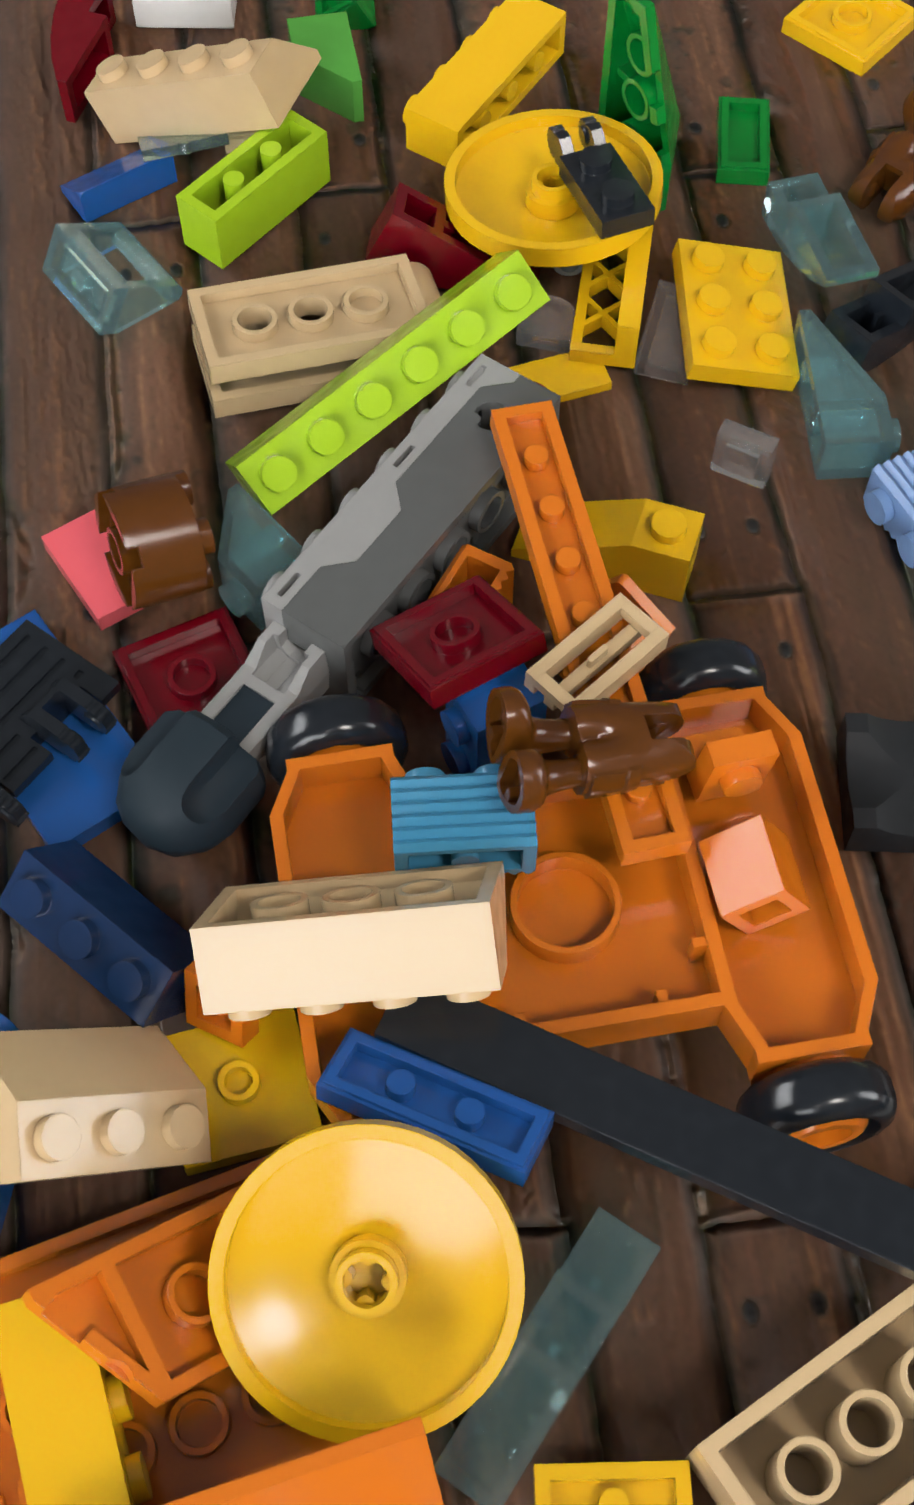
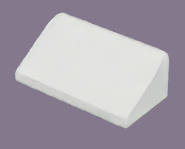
M132 0L136 27L232 29L235 23L237 0Z

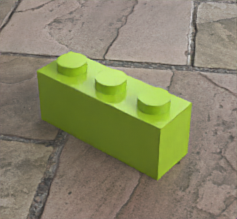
M290 109L279 128L258 130L176 195L184 244L221 269L228 266L331 181L327 131Z

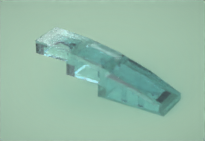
M598 1207L561 1269L558 1268L517 1334L510 1355L499 1375L486 1392L469 1408L435 1463L434 1468L438 1475L480 1505H505L661 1251V1247L601 1207Z

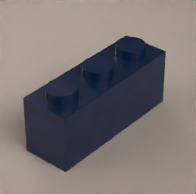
M76 840L25 849L0 897V908L142 1028L186 1012L184 969L194 961L190 933Z

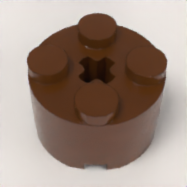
M184 470L129 482L95 493L94 504L99 534L107 532L110 551L105 553L108 567L123 602L127 607L132 606V610L147 608L200 593L214 586L211 567L205 556L215 553L213 532L205 517L195 518L191 507L194 502L189 478Z

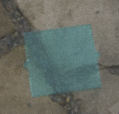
M227 133L137 137L144 162L181 154L187 155L195 151L230 144Z

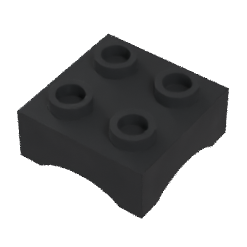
M845 713L836 735L844 851L914 853V721L889 720L868 713Z

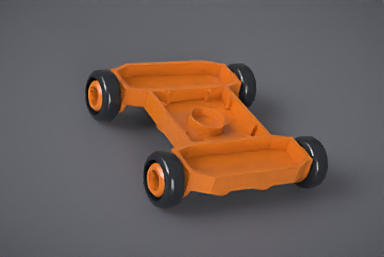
M699 638L675 644L663 650L639 673L647 701L677 703L684 719L683 726L678 732L668 738H681L686 735L732 726H739L744 734L771 729L780 752L777 760L759 790L739 797H720L696 802L687 775L685 774L673 779L692 838L689 852L625 866L620 865L600 797L584 799L583 795H576L572 788L546 796L544 804L535 811L538 839L536 870L530 874L524 872L515 875L508 872L505 873L507 969L501 990L491 991L487 998L479 1000V1002L586 1048L718 1026L747 1069L750 1087L737 1102V1113L829 1153L862 1143L881 1133L894 1121L897 1112V1098L887 1070L871 1060L864 1059L873 1045L869 1026L878 984V975L802 734L767 698V680L762 660L746 644L727 638ZM332 694L314 698L285 711L269 728L265 744L266 763L270 774L281 787L269 816L279 882L395 871L390 778L405 776L406 773L402 766L408 753L409 743L406 728L398 711L379 698L360 694ZM762 815L788 836L811 909L747 935L720 917L698 842L719 833L721 826L730 820L744 816L756 817ZM373 1001L345 1003L344 1007L340 1010L324 1015H305L301 1013L300 1007H297L310 1094L331 1124L339 1121L363 1119L316 1099V1083L350 1027L374 1037V1032L386 1009L374 1007ZM484 1171L491 1179V1174L489 1172Z

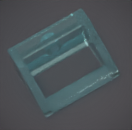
M123 223L55 224L42 271L99 335L118 334L176 302L181 297L182 287ZM117 248L145 280L126 281L103 255Z

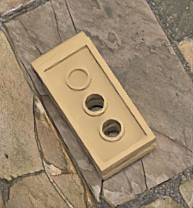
M405 253L187 290L188 305L193 320V325H191L193 343L215 418L303 403L440 297L429 268L418 262H410Z

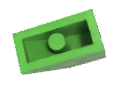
M347 12L288 18L289 41L287 42L317 49L322 58L301 91L300 96L352 122L364 121L362 78Z

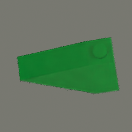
M608 0L598 114L612 118L632 128L644 137L657 153L663 169V194L659 211L661 212L666 209L680 113L655 4L651 0Z

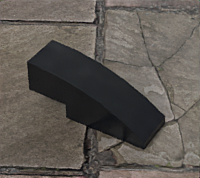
M914 260L873 277L863 297L831 310L813 347L855 379L877 367L914 341Z

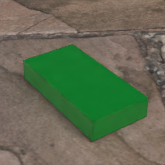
M719 96L716 115L715 183L767 186L770 174V99Z

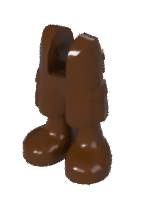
M914 90L909 93L903 103L902 112L905 131L891 132L870 153L866 166L855 178L848 191L847 197L849 201L860 209L866 208L883 189L888 191L877 214V218L886 223L903 219L914 206Z
M511 686L493 688L490 691L486 708V738L491 764H501L497 775V789L502 803L511 814L532 813L544 804L546 796L572 788L576 795H583L584 799L606 797L619 793L625 794L641 786L664 784L665 781L693 771L696 767V759L691 742L685 738H668L678 732L684 723L678 704L659 701L622 702L621 700L610 698L574 700L564 705L560 718L546 719L531 716L529 704L519 689ZM562 750L570 758L544 760L541 754Z

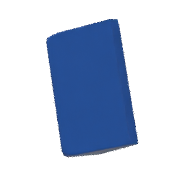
M151 144L60 185L62 193L83 220L88 223L177 182L178 179L174 157L168 149Z

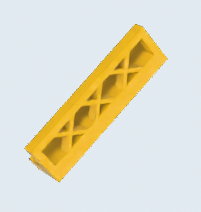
M653 225L638 241L616 254L624 261L621 265L609 271L599 261L583 264L568 361L635 369ZM608 289L620 301L602 309L591 297ZM602 328L615 340V346L582 342L583 337Z

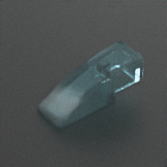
M818 172L767 182L762 216L785 255L800 272L811 281L823 287L878 277L880 268L840 192L829 194Z

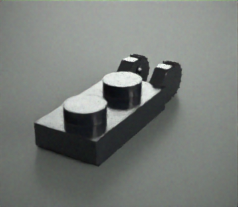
M594 116L581 118L579 121V138L584 149L574 152L571 136L567 130L565 131L562 124L548 127V147L559 167V175L600 239L654 225L655 207L612 144L606 143L603 128Z

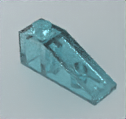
M799 310L794 330L800 372L797 386L816 480L870 477L872 469L878 463H885L890 459L892 453L899 451L901 444L900 422L898 418H891L886 394L812 310Z

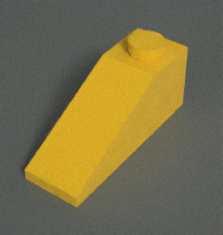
M647 498L584 501L608 579L620 574H626L643 592L682 602L697 556L705 514ZM519 528L511 549V556L530 561L523 535Z

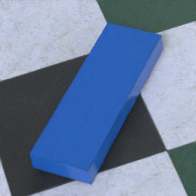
M351 1027L316 1083V1099L363 1119L401 1122L436 1134L458 1147L472 1158L482 1170L521 1187L524 1186L554 1122V1111Z

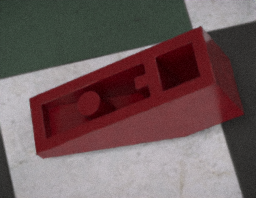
M399 182L371 229L365 260L406 253L410 262H418L429 268L437 288L451 289L492 256L479 250L459 234L449 219L446 205ZM529 266L539 281L540 267Z

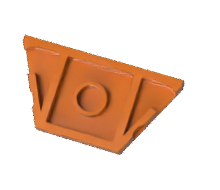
M240 1186L27 1289L22 1296L26 1308L155 1408L230 1368L222 1353L210 1316L208 1267L217 1228L226 1208Z

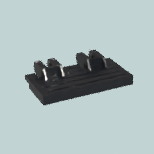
M27 619L0 645V817L17 827L28 818L30 813L27 812L23 804L16 798L54 760L52 753L41 746V744L46 741L64 755L66 754L70 759L80 763L87 756L90 748L81 735L69 729L62 722L73 713L97 731L99 730L102 734H107L116 725L117 720L105 705L122 689L117 680Z

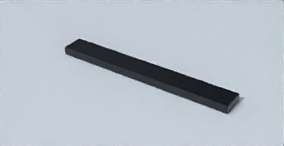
M446 995L417 997V1001L411 1005L396 1009H386L374 1032L375 1038L554 1111V1121L914 1280L913 1188L479 1001L455 1003L447 1000Z

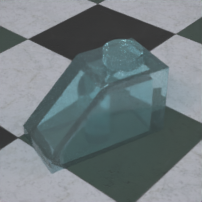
M237 483L229 488L227 493L217 557L222 585L218 590L222 600L234 615L241 617L245 614L262 631L266 628L261 602L264 588L274 574L287 570L300 555L302 546Z

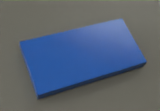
M35 609L0 629V645L26 619L57 639ZM71 713L62 723L83 737L90 748L89 753L78 763L44 741L41 746L52 753L54 760L16 798L23 804L27 812L30 813L28 820L46 845L76 840L80 845H83L122 821L116 804L118 781L122 766L135 743L118 720L115 723L116 725L107 734H102L99 730L97 731Z

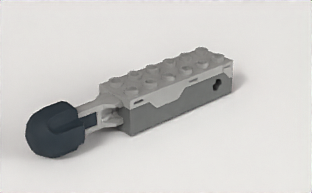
M481 353L465 372L460 370L452 377L445 394L431 410L426 408L419 413L411 427L410 433L396 449L391 447L383 453L376 465L375 472L360 489L353 488L346 494L340 504L338 513L323 530L316 529L309 535L301 549L300 555L285 572H277L268 581L261 597L266 629L256 640L245 663L201 712L197 710L187 711L186 713L181 710L165 711L129 752L119 776L116 804L123 824L146 848L172 857H181L206 852L232 835L264 797L266 790L265 775L258 761L265 754L267 734L271 725L285 711L307 700L332 694H360L365 696L391 666L374 648L369 630L426 601L462 545L469 544L487 552L517 516L490 428L491 410L552 400L559 422L560 395Z

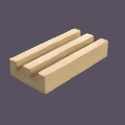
M620 592L530 667L525 673L524 686L533 694L536 691H540L544 695L543 703L552 711L556 708L562 711L565 704L574 700L609 698L666 649L670 634ZM624 619L629 623L611 640L593 652L584 663L559 684L553 679L555 675L620 620ZM642 635L645 637L644 640L576 698L572 696Z

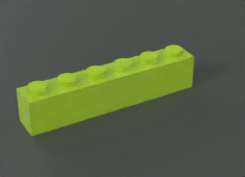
M519 250L496 253L228 459L225 464L258 508L270 515L275 514L551 299Z

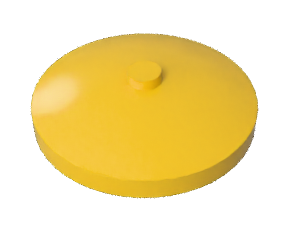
M541 109L521 112L484 125L465 138L455 149L446 165L444 173L446 211L459 234L470 244L491 256L500 252L519 250L528 266L568 267L587 264L610 257L628 248L638 241L651 226L600 239L559 175V167L548 147V127L562 124L565 131L567 130L571 136L574 152L584 149L579 138V121L581 118L594 116L603 128L606 143L612 144L655 207L654 222L659 214L662 203L663 169L661 161L653 147L644 137L627 125L612 118L572 109Z
M355 1119L320 1126L300 1134L268 1155L250 1173L226 1208L215 1234L208 1267L210 1316L222 1353L235 1376L251 1396L276 1418L301 1432L333 1443H343L421 1416L425 1432L428 1434L453 1421L469 1409L490 1387L507 1361L517 1338L525 1298L524 1261L517 1227L505 1200L488 1175L472 1158L440 1136L419 1127L382 1119Z

